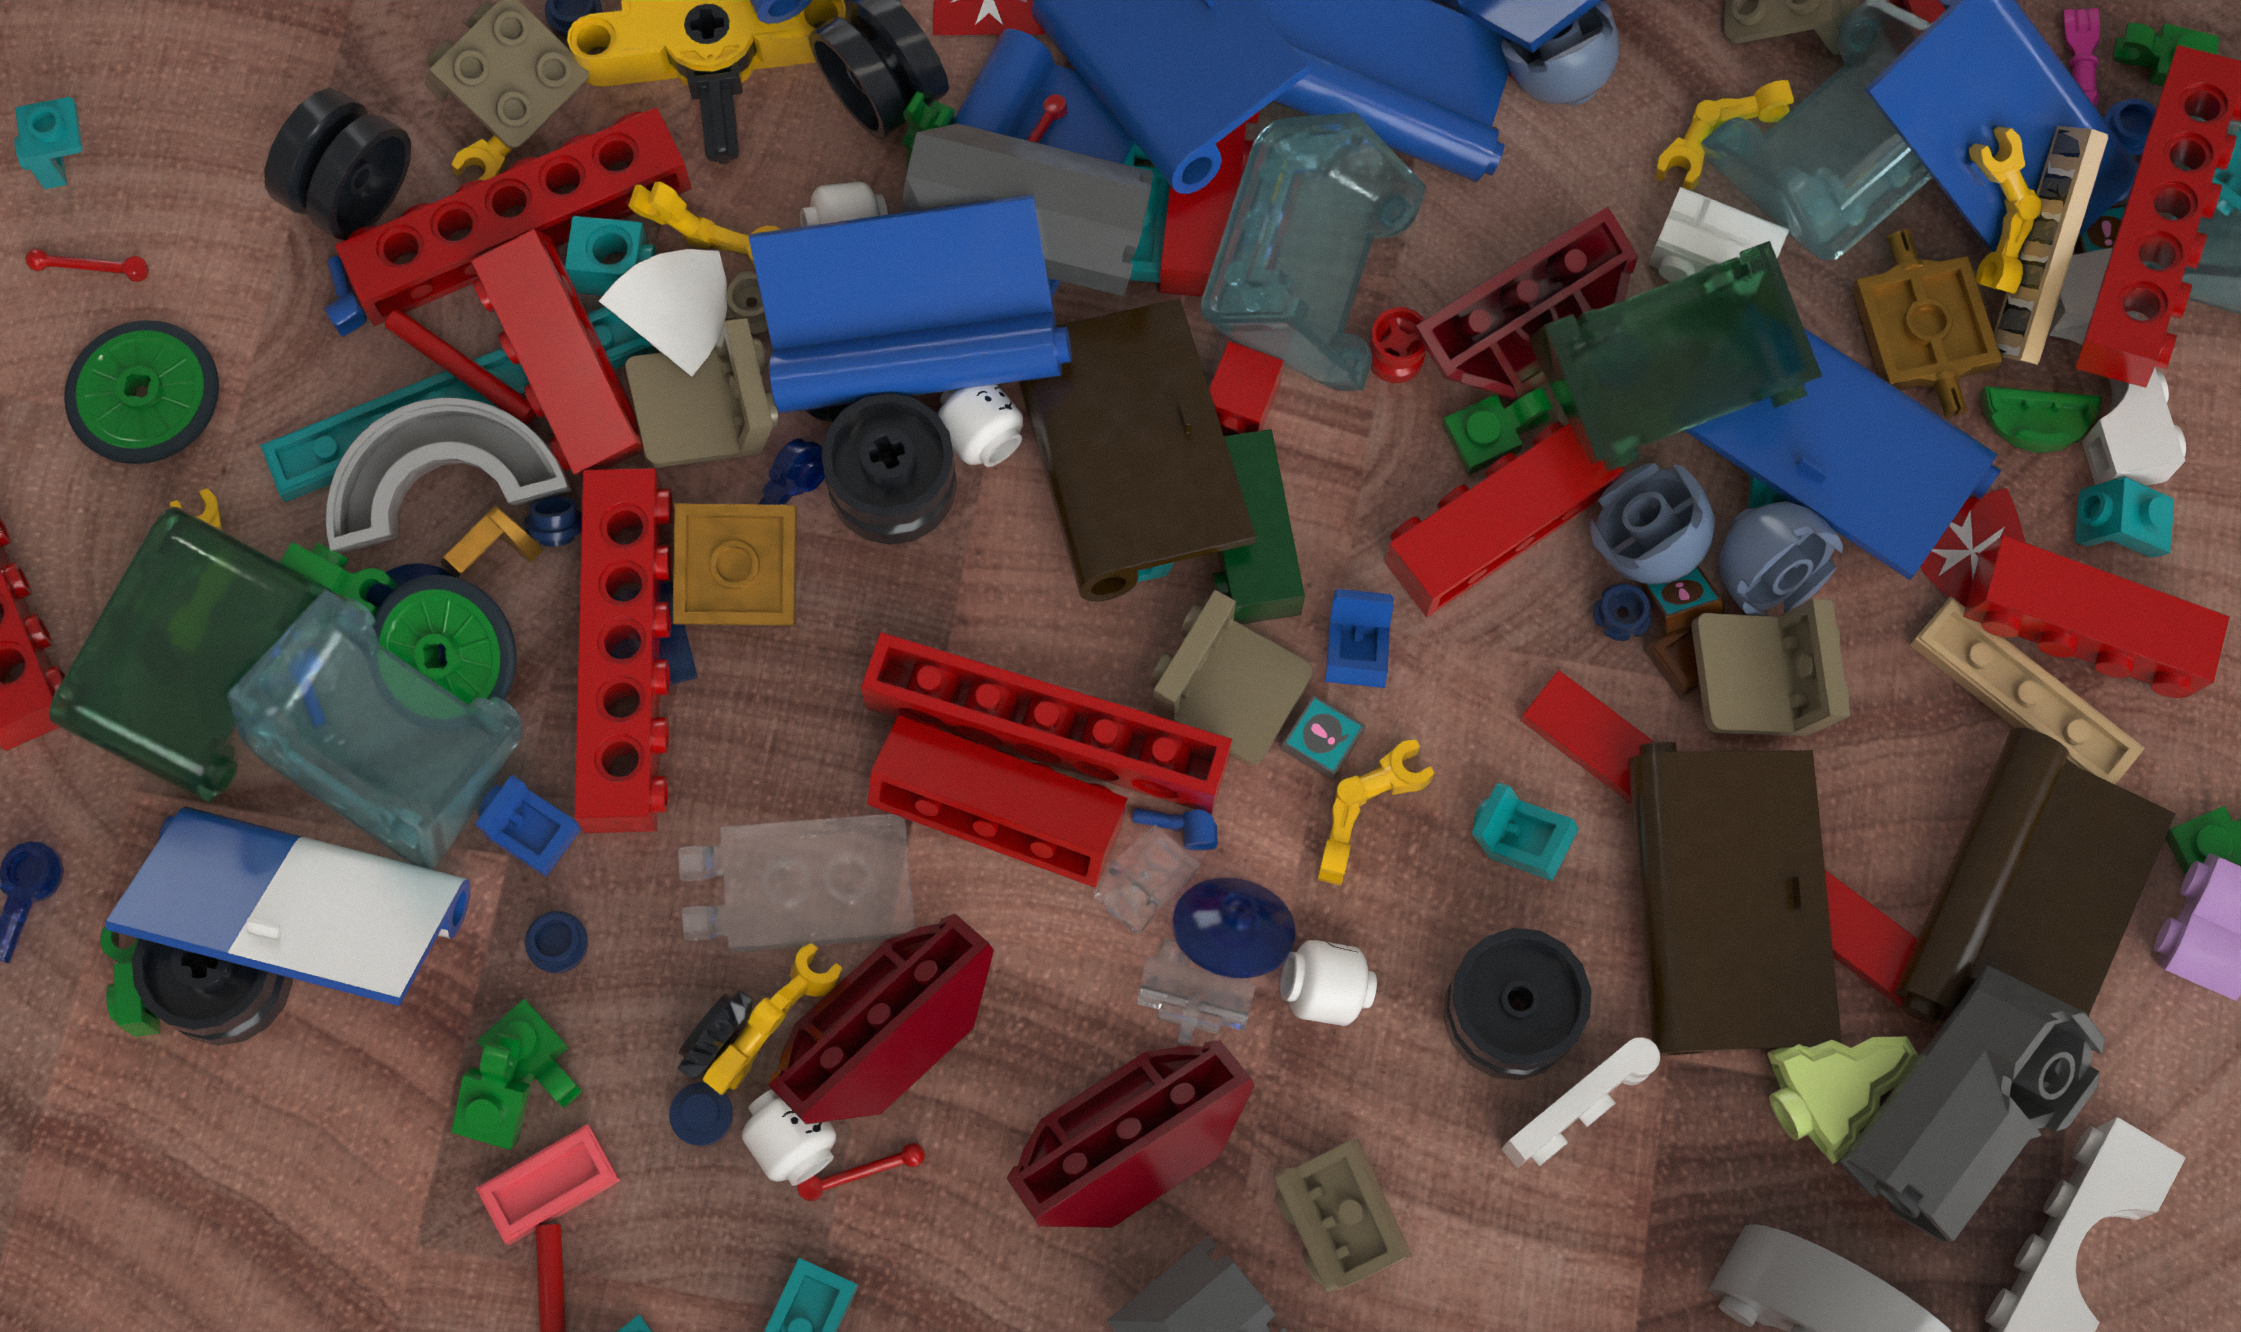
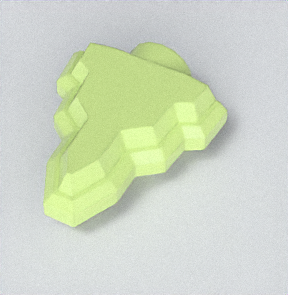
M1907 1036L1872 1037L1852 1048L1834 1040H1829L1810 1048L1800 1044L1795 1047L1777 1048L1767 1053L1780 1087L1779 1090L1770 1094V1105L1778 1122L1793 1140H1799L1808 1135L1819 1150L1834 1164L1845 1155L1860 1135V1130L1867 1126L1879 1110L1880 1096L1898 1085L1919 1055Z

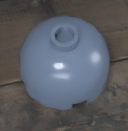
M1603 0L1534 52L1513 41H1510L1508 44L1504 39L1501 45L1511 74L1520 89L1540 102L1578 105L1590 100L1604 86L1616 70L1621 49L1619 33L1608 3Z
M1655 463L1641 465L1621 475L1603 492L1598 500L1603 509L1598 516L1597 524L1591 518L1589 530L1593 545L1602 557L1625 578L1651 585L1670 583L1690 573L1703 561L1712 546L1715 516L1711 503L1697 479L1683 466L1673 464L1676 470L1670 468L1660 470Z
M1787 501L1766 504L1758 508H1748L1738 514L1731 522L1729 532L1722 543L1718 561L1720 578L1734 602L1745 615L1768 616L1764 611L1781 602H1784V611L1786 613L1807 601L1828 581L1836 569L1830 557L1834 552V548L1842 553L1843 544L1827 522L1809 508Z

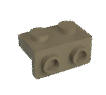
M1359 1139L1349 1140L1298 1167L1286 1168L1274 1174L1275 1181L1279 1187V1190L1276 1191L1278 1206L1286 1220L1290 1224L1296 1225L1306 1247L1303 1249V1259L1311 1277L1317 1283L1323 1284L1324 1289L1328 1293L1348 1288L1412 1257L1411 1251Z

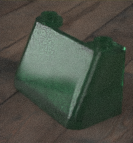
M1770 241L1741 251L1739 253L1740 258L1735 257L1720 264H1712L1698 273L1599 310L1592 309L1584 312L1576 320L1574 314L1545 324L1529 337L1536 360L1591 465L1603 461L1608 472L1641 459L1637 448L1766 399H1770L1773 409L1808 396L1804 385L1822 377V374Z
M171 507L157 518L56 691L49 710L50 720L53 724L204 801L212 803L215 796L223 793L232 783L238 768L237 762L234 761V748L226 743V740L286 635L291 638H299L305 632H315L326 617L328 611L327 599L332 591L178 507Z

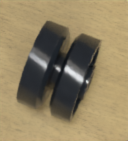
M856 0L850 8L851 22L841 17L833 16L811 31L808 39L821 72L847 111L873 137L884 139L906 123L903 113L915 92L918 91L924 94L923 101L929 107L933 104L934 100L938 101L949 91L948 78L940 58L928 37L913 16L898 0Z
M332 88L315 92L297 106L282 125L275 138L264 169L265 189L272 199L295 213L308 214L314 225L337 239L347 240L356 230L373 226L378 222L394 201L404 182L410 164L411 140L405 130L382 116L372 113L368 115L364 105L343 92Z
M893 393L868 396L843 409L827 429L821 452L825 479L832 507L847 528L865 540L893 545L916 541L939 526L952 508L957 488V479L950 433L934 410L916 398Z
M1511 928L1487 935L1466 953L1445 992L1443 1019L1451 1044L1469 1065L1494 1078L1522 1080L1547 1072L1565 1057L1575 1045L1590 1018L1592 990L1583 964L1565 943L1542 931ZM1517 997L1525 1003L1526 1007L1523 1011H1517L1509 1003Z
M140 938L132 957L134 986L145 1007L188 1038L216 1046L244 1042L268 1028L285 1007L293 983V978Z

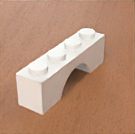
M2112 248L2072 255L2049 329V336L2068 339L2080 345L2083 344ZM2136 311L2126 312L2134 319L2144 320L2142 318L2139 319L2138 312ZM2154 368L2146 388L2109 378L2112 389V402L2109 413L2101 418L2082 440L2095 485L2124 476L2145 486L2166 482L2185 462L2186 442L2181 428L2173 424L2167 405L2169 391L2164 375Z
M2118 1117L2097 1128L2089 1126L2073 1150L2072 1158L2079 1163L2069 1182L2064 1179L2060 1180L2044 1205L2043 1212L2050 1215L2043 1231L2040 1236L2033 1233L2026 1240L2016 1257L2014 1266L2020 1269L2021 1272L2011 1291L2005 1288L2002 1289L1988 1309L1985 1321L1992 1325L1989 1332H2095L2100 1322L2082 1298L2076 1277V1259L2083 1238L2090 1228L2102 1218L2121 1217L2138 1220L2158 1212L2186 1157Z

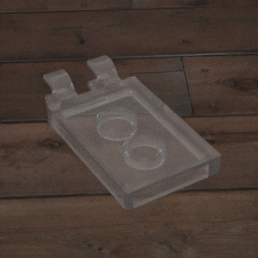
M880 814L720 827L721 845L678 848L679 872L682 882L701 881L724 875L726 905L682 908L685 941H703L728 935L729 953L804 947L810 943L816 946L887 940L915 929L905 818L900 816Z

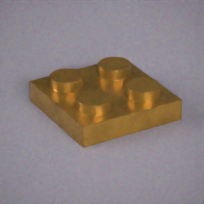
M675 504L673 624L796 626L797 506Z

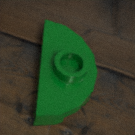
M1985 386L1980 392L1983 414L1995 433L2014 447L2035 453L2061 451L2078 442L2098 418L2103 397Z

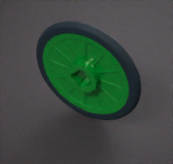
M144 320L125 323L99 335L76 358L65 385L64 403L67 418L73 431L82 443L102 457L127 464L156 462L185 449L207 427L218 401V372L207 348L199 339L185 329L161 321ZM142 385L148 387V394L145 397L140 398V396H136L137 392L135 390Z
M429 575L406 582L384 600L374 617L370 629L368 656L375 683L388 704L402 717L417 726L441 732L469 729L493 715L510 692L517 663L513 632L507 618L497 603L482 589L466 580L446 575ZM443 644L446 648L447 662L441 663L438 659L439 647L437 645Z

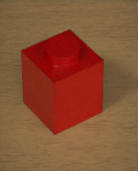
M1228 341L1209 388L1224 436L1262 431L1281 383L1284 360Z

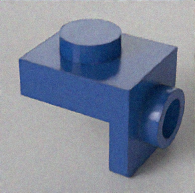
M1336 589L1334 591L1328 627L1325 682L1385 688L1388 673L1389 633L1394 597L1391 594Z
M511 775L503 786L498 784L486 794L479 806L478 815L480 818L476 822V826L489 841L545 878L581 831V827L576 820L530 791L524 782L514 775Z

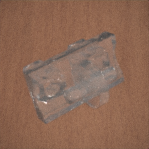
M1168 938L1162 941L1154 958L1146 957L1137 1004L1159 1009V1020L1181 1025L1177 1043L1190 1045L1194 1028L1218 1034L1220 1025L1245 1031L1256 984L1250 983V960L1248 958L1228 953L1218 955L1215 971L1210 973L1190 968L1194 949L1188 943Z

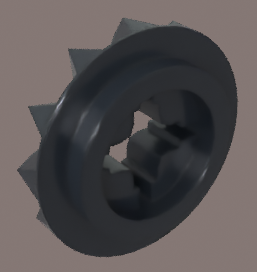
M742 989L732 998L725 993L703 1017L680 1048L678 1054L684 1058L678 1066V1070L690 1078L702 1075L745 1023V1020L752 1012L753 999Z

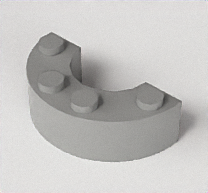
M437 398L418 401L400 407L372 423L357 437L342 457L334 473L326 505V530L330 551L343 554L399 539L398 514L405 493L421 475L442 465L467 464L484 470L498 482L507 502L515 507L532 503L541 498L573 492L565 470L561 467L552 449L528 426L509 413L494 406L468 399Z
M1749 1224L1743 1228L1708 1289L1709 1292L1722 1299L1718 1307L1725 1314L1750 1327L1757 1321L1761 1325L1774 1326L1788 1332H1952L1939 1319L1911 1298L1858 1265L1801 1237L1764 1225Z

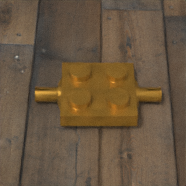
M1903 229L1902 233L1898 230L1889 234L1886 238L1896 266L1882 274L1856 279L1851 289L1879 377L1899 390L1916 386L1935 387L1943 410V417L1951 418L1953 415L1957 417L1969 410L1959 380L1965 376L1996 370L2001 364L2002 358L1968 256L1941 262L1921 260L1918 257L1911 236V230Z

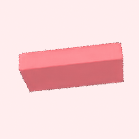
M586 1124L476 1187V1190L504 1243L509 1246L535 1231L536 1226L551 1222L620 1182V1179L592 1127Z

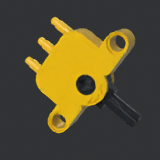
M621 0V11L589 14L573 22L568 30L567 41L573 58L581 67L589 71L586 83L592 86L607 87L678 78L684 85L689 87L692 99H700L705 156L709 161L727 164L730 160L738 158L740 152L734 94L743 93L742 83L751 76L755 69L816 63L808 39L811 31L816 29L812 26L818 22L827 21L833 16L848 20L844 0H812L798 15L789 20L773 24H767L759 20L750 0ZM607 47V49L600 54H587L593 48Z

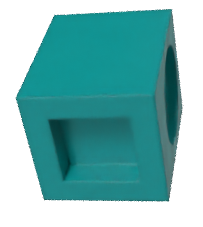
M572 217L565 268L578 294L603 296L615 281L630 268L657 255L656 245L649 244L642 222ZM620 252L626 254L616 264L606 265L601 263L611 253Z

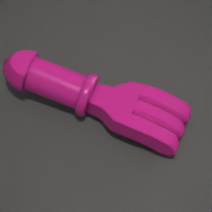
M2099 8L2063 10L2065 46L2073 56L2069 61V68L2072 70L2073 78L2093 105L2097 107L2100 94L2096 86L2095 68L2098 65V59L2092 54L2098 47L2100 39Z

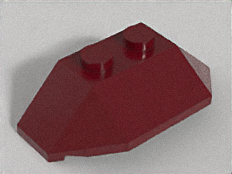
M1609 206L1447 303L1413 328L1443 378L1516 401L1613 340L1626 299L1630 276L1634 272L1638 255Z
M955 913L941 918L939 924L918 927L886 940L794 1024L782 1051L778 1071L773 1072L768 1086L805 1124L882 1114L974 1028L994 949L989 942Z
M1221 1040L1205 1042L1203 1047L1178 1046L1146 1051L1040 1119L1023 1149L1018 1166H1013L1007 1176V1180L1038 1227L1113 1228L1220 1157L1254 1088V1083Z

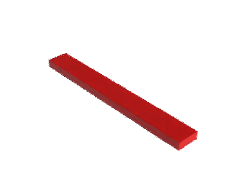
M1558 670L1524 712L1520 721L1631 804L1628 759L1640 755V745L1653 743L1654 741ZM1825 870L1833 957L1901 1008L1904 999L1897 997L1894 991L1917 938Z

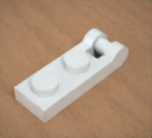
M1643 1037L1634 1038L1627 1042L1513 1136L1501 1150L1517 1169L1531 1157L1540 1167L1568 1143L1561 1134L1578 1118L1588 1127L1616 1104L1609 1096L1612 1090L1621 1083L1637 1085L1643 1082L1657 1068L1660 1061V1052L1656 1044Z

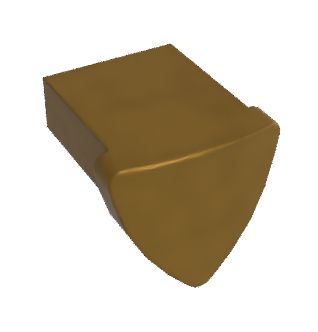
M495 504L442 558L440 563L455 577L459 578L499 537L530 563L544 550Z

